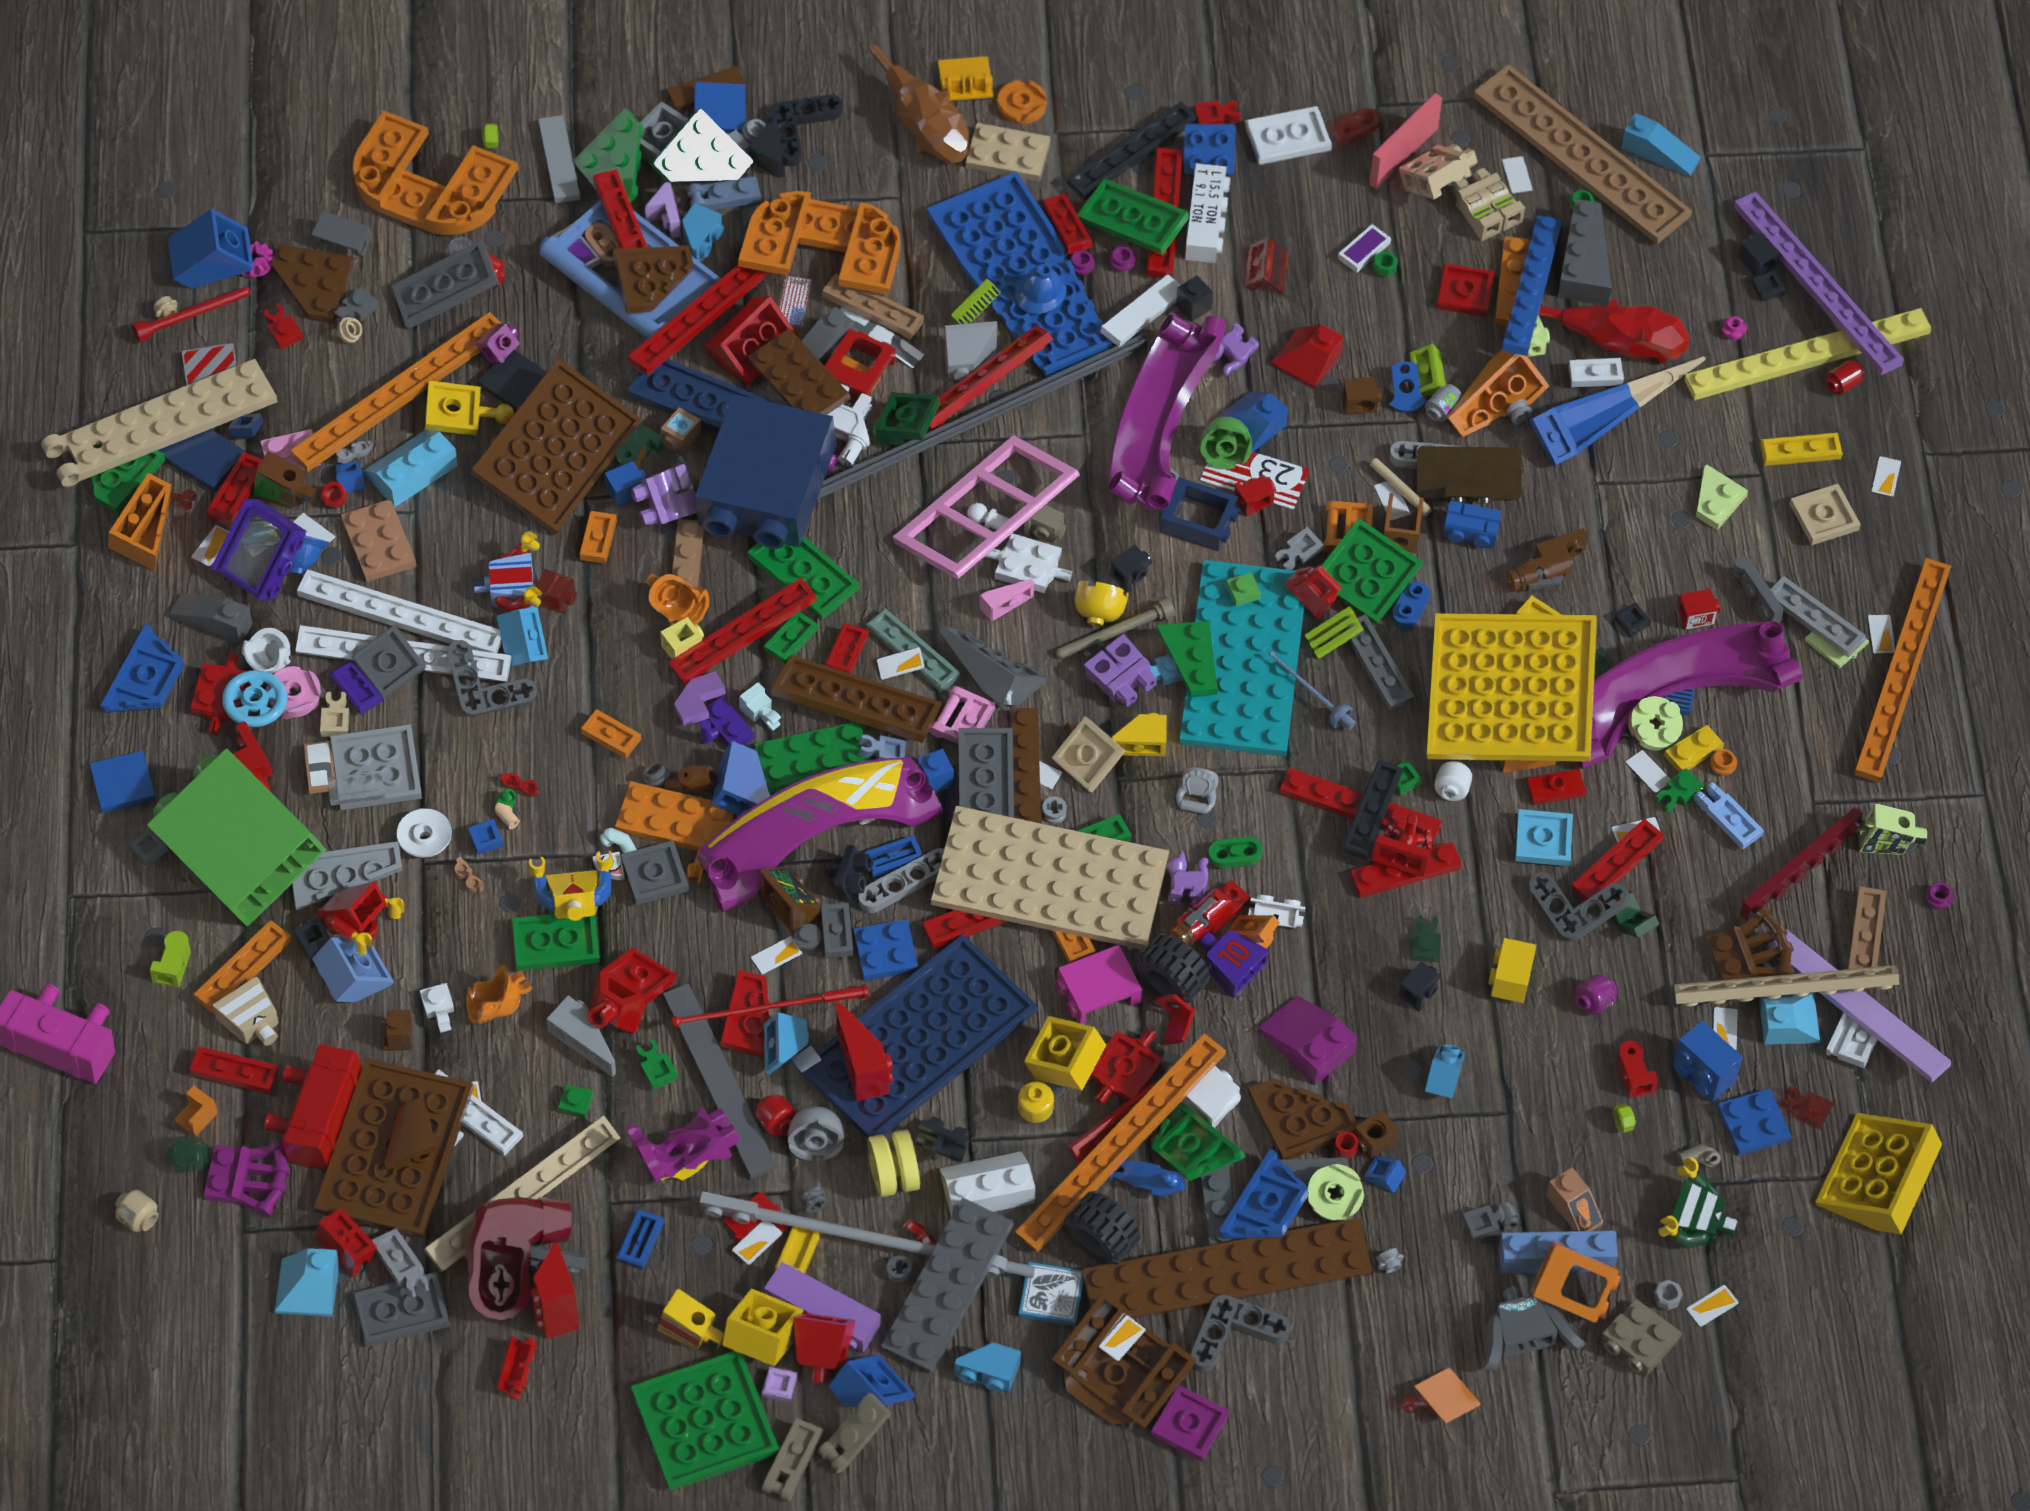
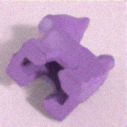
M1238 323L1233 324L1231 331L1224 334L1219 351L1212 361L1213 363L1218 360L1222 354L1226 356L1230 363L1226 364L1222 369L1224 376H1228L1231 371L1243 366L1249 356L1259 346L1258 341L1252 336L1247 342L1241 341V334L1244 330Z
M1184 852L1167 861L1165 871L1171 877V891L1168 895L1169 904L1180 905L1183 895H1189L1192 898L1191 906L1204 898L1208 884L1207 858H1201L1198 862L1199 871H1186L1187 862Z

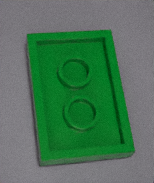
M554 914L512 918L517 971L600 963L595 915L582 917L577 921L569 918L557 919Z

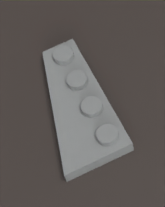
M398 841L324 852L293 882L296 911L298 912L331 899L339 891L377 881L402 871Z

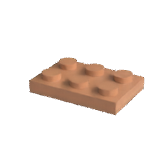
M391 499L341 514L342 523L366 582L417 567L416 560Z

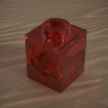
M548 569L543 571L535 586L542 592V595L537 596L541 600L540 605L562 614L565 613L568 606L574 604L577 597L574 579Z

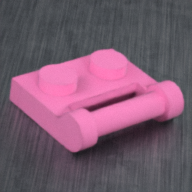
M953 686L949 692L950 698L936 722H933L929 733L937 738L943 737L958 744V729L984 728L995 710V703L965 689ZM964 702L965 705L952 727L946 726L958 703Z

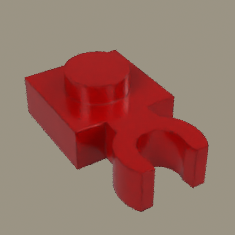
M1219 100L1196 103L1194 106L1198 124H1224V120L1230 122L1240 120V112H1231L1237 110V101H1229L1224 106L1220 105Z
M280 304L276 305L278 312L276 315L269 314L267 309L264 310L265 320L269 324L268 330L279 349L303 340V334L291 315L285 317L283 307Z

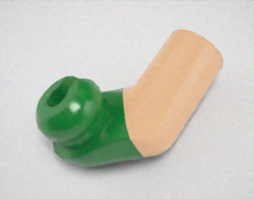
M504 789L497 798L495 812L509 829H514L520 822L512 812L516 793L512 789Z

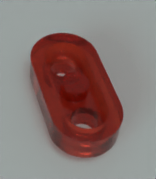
M1362 108L1338 119L1333 126L1334 139L1339 143L1349 144L1375 132L1379 127V114L1371 108Z

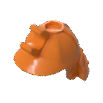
M651 573L645 582L651 587L648 596L651 606L669 619L670 626L687 617L694 625L703 620L709 607V595L705 588L693 587L684 579L672 574L658 578L655 574Z
M500 965L492 980L476 982L473 987L468 986L466 1009L469 1020L473 1024H482L494 1018H502L514 1013L520 1005V994H526L532 989L529 981L519 984L526 979L523 972L518 971L511 977L506 966Z

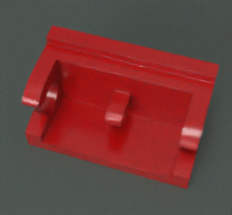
M342 1208L319 1221L316 1239L325 1249L337 1251L339 1264L351 1277L359 1273L360 1265L363 1262L368 1266L371 1264L377 1246Z

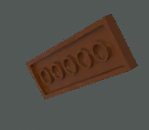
M790 655L772 687L771 694L921 743L924 742L941 709V702L794 655Z

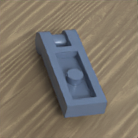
M756 176L707 185L691 184L686 189L688 197L692 199L690 201L691 207L694 203H697L708 209L718 210L761 202V194Z

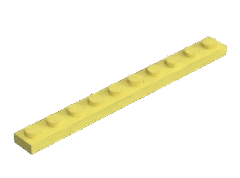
M1921 308L1872 322L1891 345L1930 334L1931 326ZM1841 330L1685 374L1684 381L1693 399L1697 400L1857 355L1861 352Z

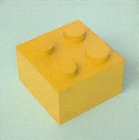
M1048 1016L1024 1063L1036 1080L1082 1091L1106 1044L1093 1026Z
M751 1289L727 1318L723 1346L758 1359L763 1363L775 1366L795 1341L794 1317L802 1314L803 1309Z

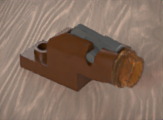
M1583 528L1536 544L1533 558L1513 566L1511 570L1507 571V580L1510 588L1513 591L1519 590L1521 592L1560 585L1563 577L1571 574L1573 565L1571 556H1577L1586 550L1588 535Z

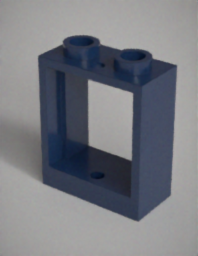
M1178 477L1168 508L1164 509L1160 517L1159 532L1219 551L1222 542L1227 543L1230 537L1231 528L1229 526L1231 522L1236 523L1240 513V508L1237 507L1238 496ZM1186 498L1224 510L1216 530L1178 518Z

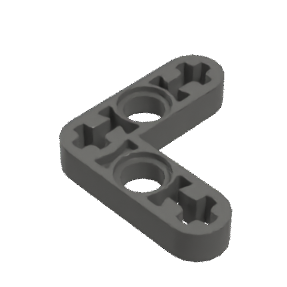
M456 640L449 645L448 660L460 707L466 716L477 717L528 705L535 700L537 687L530 679H519L481 688L470 644L464 640ZM456 647H461V650L467 651L464 654V663L470 662L471 666L463 665L455 669V666H460L459 657L452 654L456 652ZM462 672H470L474 676V681L470 685H463L459 682L458 677ZM526 685L527 689H532L529 692L528 698H524L523 694H518L514 696L515 701L511 702V693L508 688H513V693L521 691V686ZM477 688L478 691L472 692L474 701L480 702L476 710H472L470 706H465L469 702L468 693L462 695L461 691H471ZM496 691L504 692L507 697L506 701L501 705H497L491 700V695Z
M1536 873L1529 882L1532 893L1559 933L1568 941L1581 939L1624 909L1630 901L1628 890L1622 884L1612 883L1574 909L1555 880L1548 873ZM1542 880L1546 883V887L1552 893L1548 897L1544 893V891L1540 889V885L1538 884ZM1615 891L1620 894L1621 900L1618 902L1613 899L1612 893ZM1602 899H1604L1610 907L1608 910L1601 902ZM1556 900L1563 901V910L1559 913H1552L1550 910L1551 904ZM1592 906H1599L1601 908L1600 915L1595 919L1588 918V909ZM1567 917L1575 925L1576 931L1574 933L1567 931L1568 926L1562 919Z
M1219 1295L1213 1300L1192 1349L1191 1356L1196 1359V1364L1193 1368L1198 1372L1205 1373L1215 1367L1231 1328L1274 1344H1280L1289 1338L1290 1322L1283 1315L1228 1295ZM1223 1305H1227L1228 1311L1224 1313L1222 1321L1218 1320L1220 1308ZM1251 1313L1256 1315L1259 1321L1255 1325H1247L1243 1321V1317ZM1263 1319L1267 1320V1325L1265 1324V1330L1261 1329L1263 1325ZM1281 1325L1282 1331H1279L1278 1334L1273 1333V1328ZM1209 1328H1217L1221 1331L1222 1336L1213 1340L1207 1337L1206 1331ZM1205 1346L1210 1348L1208 1359L1203 1363L1199 1361V1356L1203 1355Z

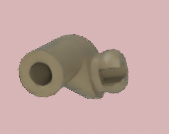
M1703 1144L1677 1154L1681 1166L1686 1165L1683 1163V1159L1694 1158L1698 1163L1708 1167L1718 1165L1721 1160V1156L1716 1150Z

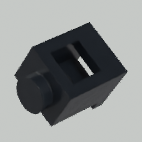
M1133 545L1111 561L1110 576L1126 592H1129L1133 582H1139L1147 575L1148 566L1152 564V559L1146 551H1141L1136 545Z
M319 918L305 921L294 929L296 941L311 968L316 966L312 958L330 939Z
M1421 961L1400 983L1398 996L1420 1012L1424 1007L1425 998L1431 999L1438 990L1437 981L1441 978L1439 971Z

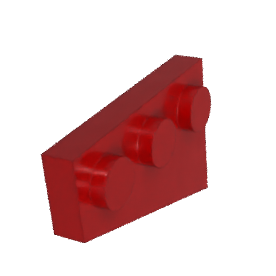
M739 970L729 1010L769 1004L766 976ZM769 1009L727 1016L720 1047L765 1058L764 1023L770 1019Z

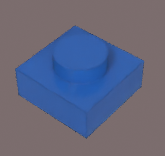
M494 819L468 827L477 855L504 847Z

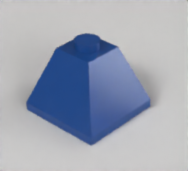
M1249 392L1218 417L1229 416L1242 421L1248 427L1252 438V452H1254L1286 427L1288 408L1270 392Z
M880 1355L847 1361L829 1385L838 1401L847 1407H857L869 1393H873L884 1406L911 1400L915 1397L914 1392Z

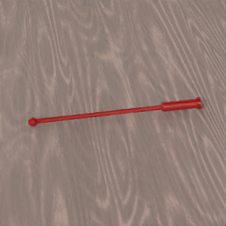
M863 984L859 987L823 992L820 996L683 1018L674 1016L671 1019V1024L674 1027H678L682 1023L818 1001L829 1003L860 997L868 998V988L866 984Z

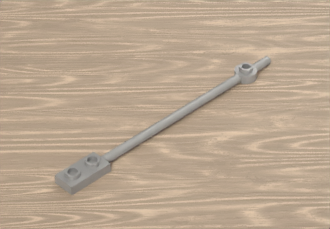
M703 1191L700 1199L701 1211H705L706 1215L720 1218L721 1215L729 1216L734 1221L747 1224L749 1221L756 1222L757 1219L928 1256H931L936 1246L759 1208L758 1203ZM997 1255L986 1276L998 1277L999 1274L1007 1272L1034 1278L1036 1267L1010 1262L1006 1258Z

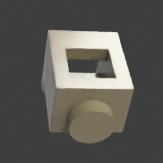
M1044 505L1024 522V535L1029 537L1030 533H1032L1037 538L1048 540L1052 543H1055L1056 539L1060 540L1066 530L1064 513L1047 505Z

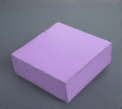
M769 1367L762 1397L790 1403L797 1380V1373Z

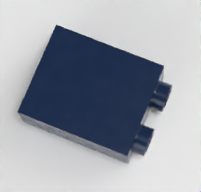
M733 394L695 495L699 525L703 526L710 534L726 538L732 536L733 533L754 537L757 543L771 549L782 548L784 544L800 548L836 447L833 416Z

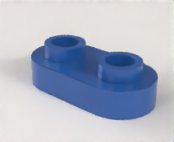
M1411 582L1404 589L1392 614V621L1398 628L1411 629L1417 625L1429 603L1430 590L1427 585L1422 582ZM1403 611H1407V612H1409L1410 614H1404V613H1402V612H1403Z

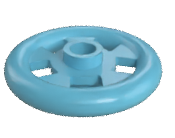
M259 670L247 671L230 680L224 689L222 703L227 715L236 723L241 724L246 721L248 727H260L270 724L280 717L287 704V691L283 683L273 674ZM249 682L251 686L247 687L245 691L242 692L239 687ZM264 682L272 687L268 692L260 687ZM254 698L259 699L258 701H251ZM241 699L243 707L235 708L233 700ZM269 699L276 700L273 708L266 707ZM248 711H260V716H248Z

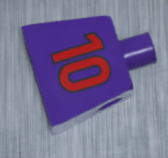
M1228 931L1220 940L1208 932L1199 944L1208 952L1205 957L1208 972L1233 998L1261 971L1268 961V949L1235 931Z

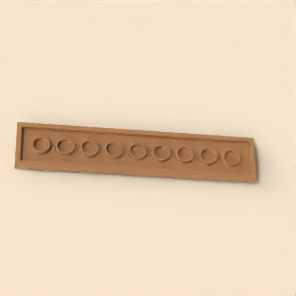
M1509 64L1474 91L1473 98L1655 244L1661 242L1691 217L1692 210Z

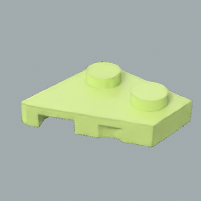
M1706 465L1703 471L1696 517L1718 530L1747 497L1748 490Z

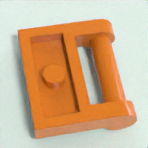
M1340 501L1327 502L1325 505L1327 532L1326 539L1323 542L1324 551L1332 553L1342 540L1337 539L1339 514H1346V535L1358 518L1372 527L1373 504Z

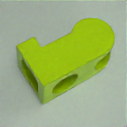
M173 931L165 937V951L161 962H152L150 974L153 983L179 988L189 961L191 949L187 935L181 931Z

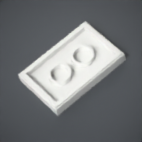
M1318 106L1245 120V127L1259 165L1331 150L1332 144Z

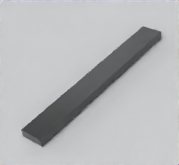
M689 983L663 993V998L672 1017L679 1016L683 1018L703 1014ZM707 1020L682 1023L678 1026V1029L716 1109L721 1108L730 1122L729 1125L732 1124L741 1139L734 1146L750 1179L776 1170V1163Z

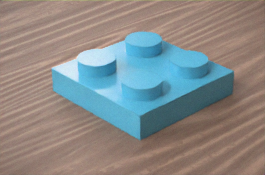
M1519 809L1515 861L1570 866L1573 814Z

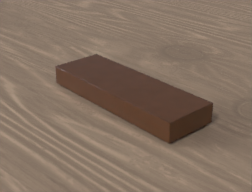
M737 66L668 88L667 95L675 111L680 112L695 107V82L745 85L746 83Z

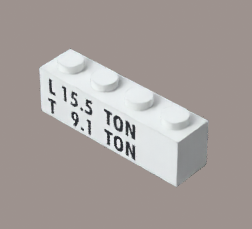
M1196 164L1185 260L1216 263L1217 253H1222L1223 238L1218 237L1219 233H1224L1226 218L1221 217V212L1226 213L1228 197H1223L1224 192H1229L1230 177H1225V166Z

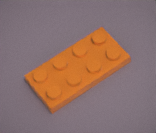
M631 781L615 829L631 836L660 843L673 840L677 847L697 851L732 822L734 813L712 805V800Z

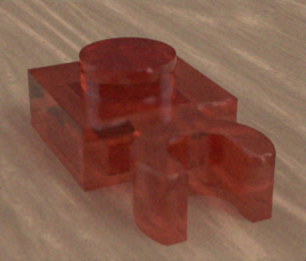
M1789 1086L1786 1094L1793 1097L1794 1100L1782 1098L1780 1106L1786 1110H1797L1796 1118L1821 1130L1834 1103L1810 1091L1804 1097L1797 1088Z

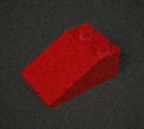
M841 1002L835 1003V1030L856 1102L889 1094V1083L893 1082L891 1073L893 1064L890 1054L884 1053L882 1043Z

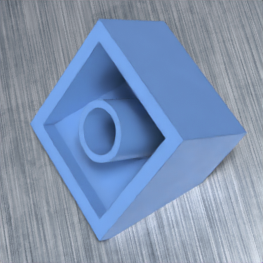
M331 937L312 958L318 973L323 977L330 990V994L336 1001L357 1002L394 983L373 944L372 949L366 946V955H361L356 952L355 941L349 942L345 938Z

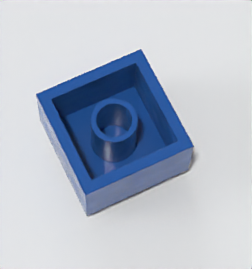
M1702 1020L1679 1040L1672 1066L1680 1077L1686 1078L1694 1085L1696 1091L1701 1096L1707 1097L1713 1103L1736 1083L1743 1057Z

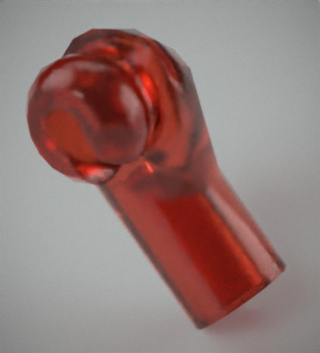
M1408 1393L1404 1396L1405 1400L1401 1402V1408L1407 1413H1413L1417 1407L1424 1409L1436 1420L1440 1418L1420 1393Z

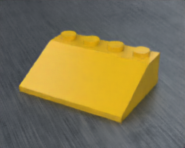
M1857 1113L1815 1202L1816 1205L1874 1230L1902 1234L1942 1146L1933 1125Z

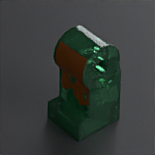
M640 423L618 449L616 455L618 467L633 461L639 470L641 462L650 452L657 455L663 449L662 436Z

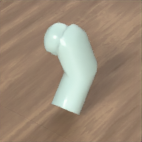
M607 828L600 835V841L604 846L610 847L615 843L619 845L623 854L637 850L629 835L614 828Z

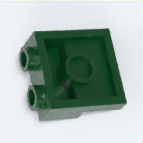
M891 392L887 402L883 405L878 420L873 425V434L876 436L878 443L902 446L905 439L923 440L941 404L939 397L935 395Z

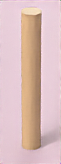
M1375 458L1370 463V466L1418 510L1420 497L1379 459ZM1423 502L1422 514L1427 516L1432 511V508Z

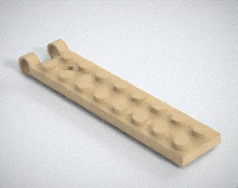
M253 359L64 435H49L42 440L41 447L48 458H56L64 452H70L76 465L74 463H66L57 470V476L62 485L70 487L81 480L277 402V396L256 359ZM96 444H102V447L98 449L94 448L93 446Z

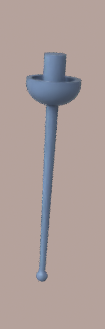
M1273 651L1269 652L1270 657H1273L1332 711L1330 723L1334 728H1338L1343 724L1348 730H1351L1355 726L1356 722L1350 717L1353 711L1351 706L1342 704L1335 707L1275 656Z

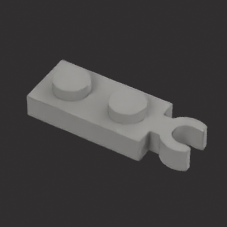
M397 1229L372 1240L377 1246L376 1254L398 1286L406 1283L407 1293L410 1297H416L414 1287L417 1285L422 1286L425 1291L429 1290L428 1280L423 1275V1266Z

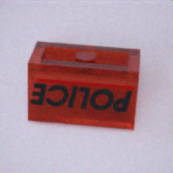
M1269 237L1250 245L1245 287L1252 292L1268 285L1277 293L1283 294L1288 251Z

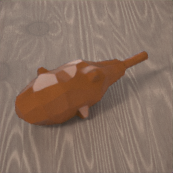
M873 45L869 52L886 72V80L896 102V117L917 140V153L927 152L947 164L962 161L968 153L969 132L960 112L949 102L950 93L946 90L938 91L933 85L919 80L899 65L893 66L877 45Z

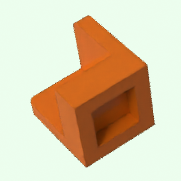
M193 1085L186 1093L189 1104L175 1117V1123L196 1137L218 1112L215 1100Z

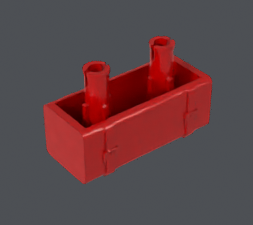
M318 1044L309 1070L291 1065L285 1067L283 1073L284 1083L302 1085L300 1094L290 1118L269 1113L266 1117L264 1128L268 1132L284 1134L281 1143L290 1163L327 1171L362 1070V1064L357 1052Z

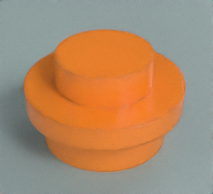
M1720 749L1711 756L1710 767L1719 775H1729L1735 771L1737 759L1730 750Z

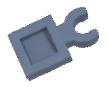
M862 735L859 740V744L867 746H861L858 755L861 757L876 756V760L905 757L906 741L882 735L879 736L877 741L869 735Z

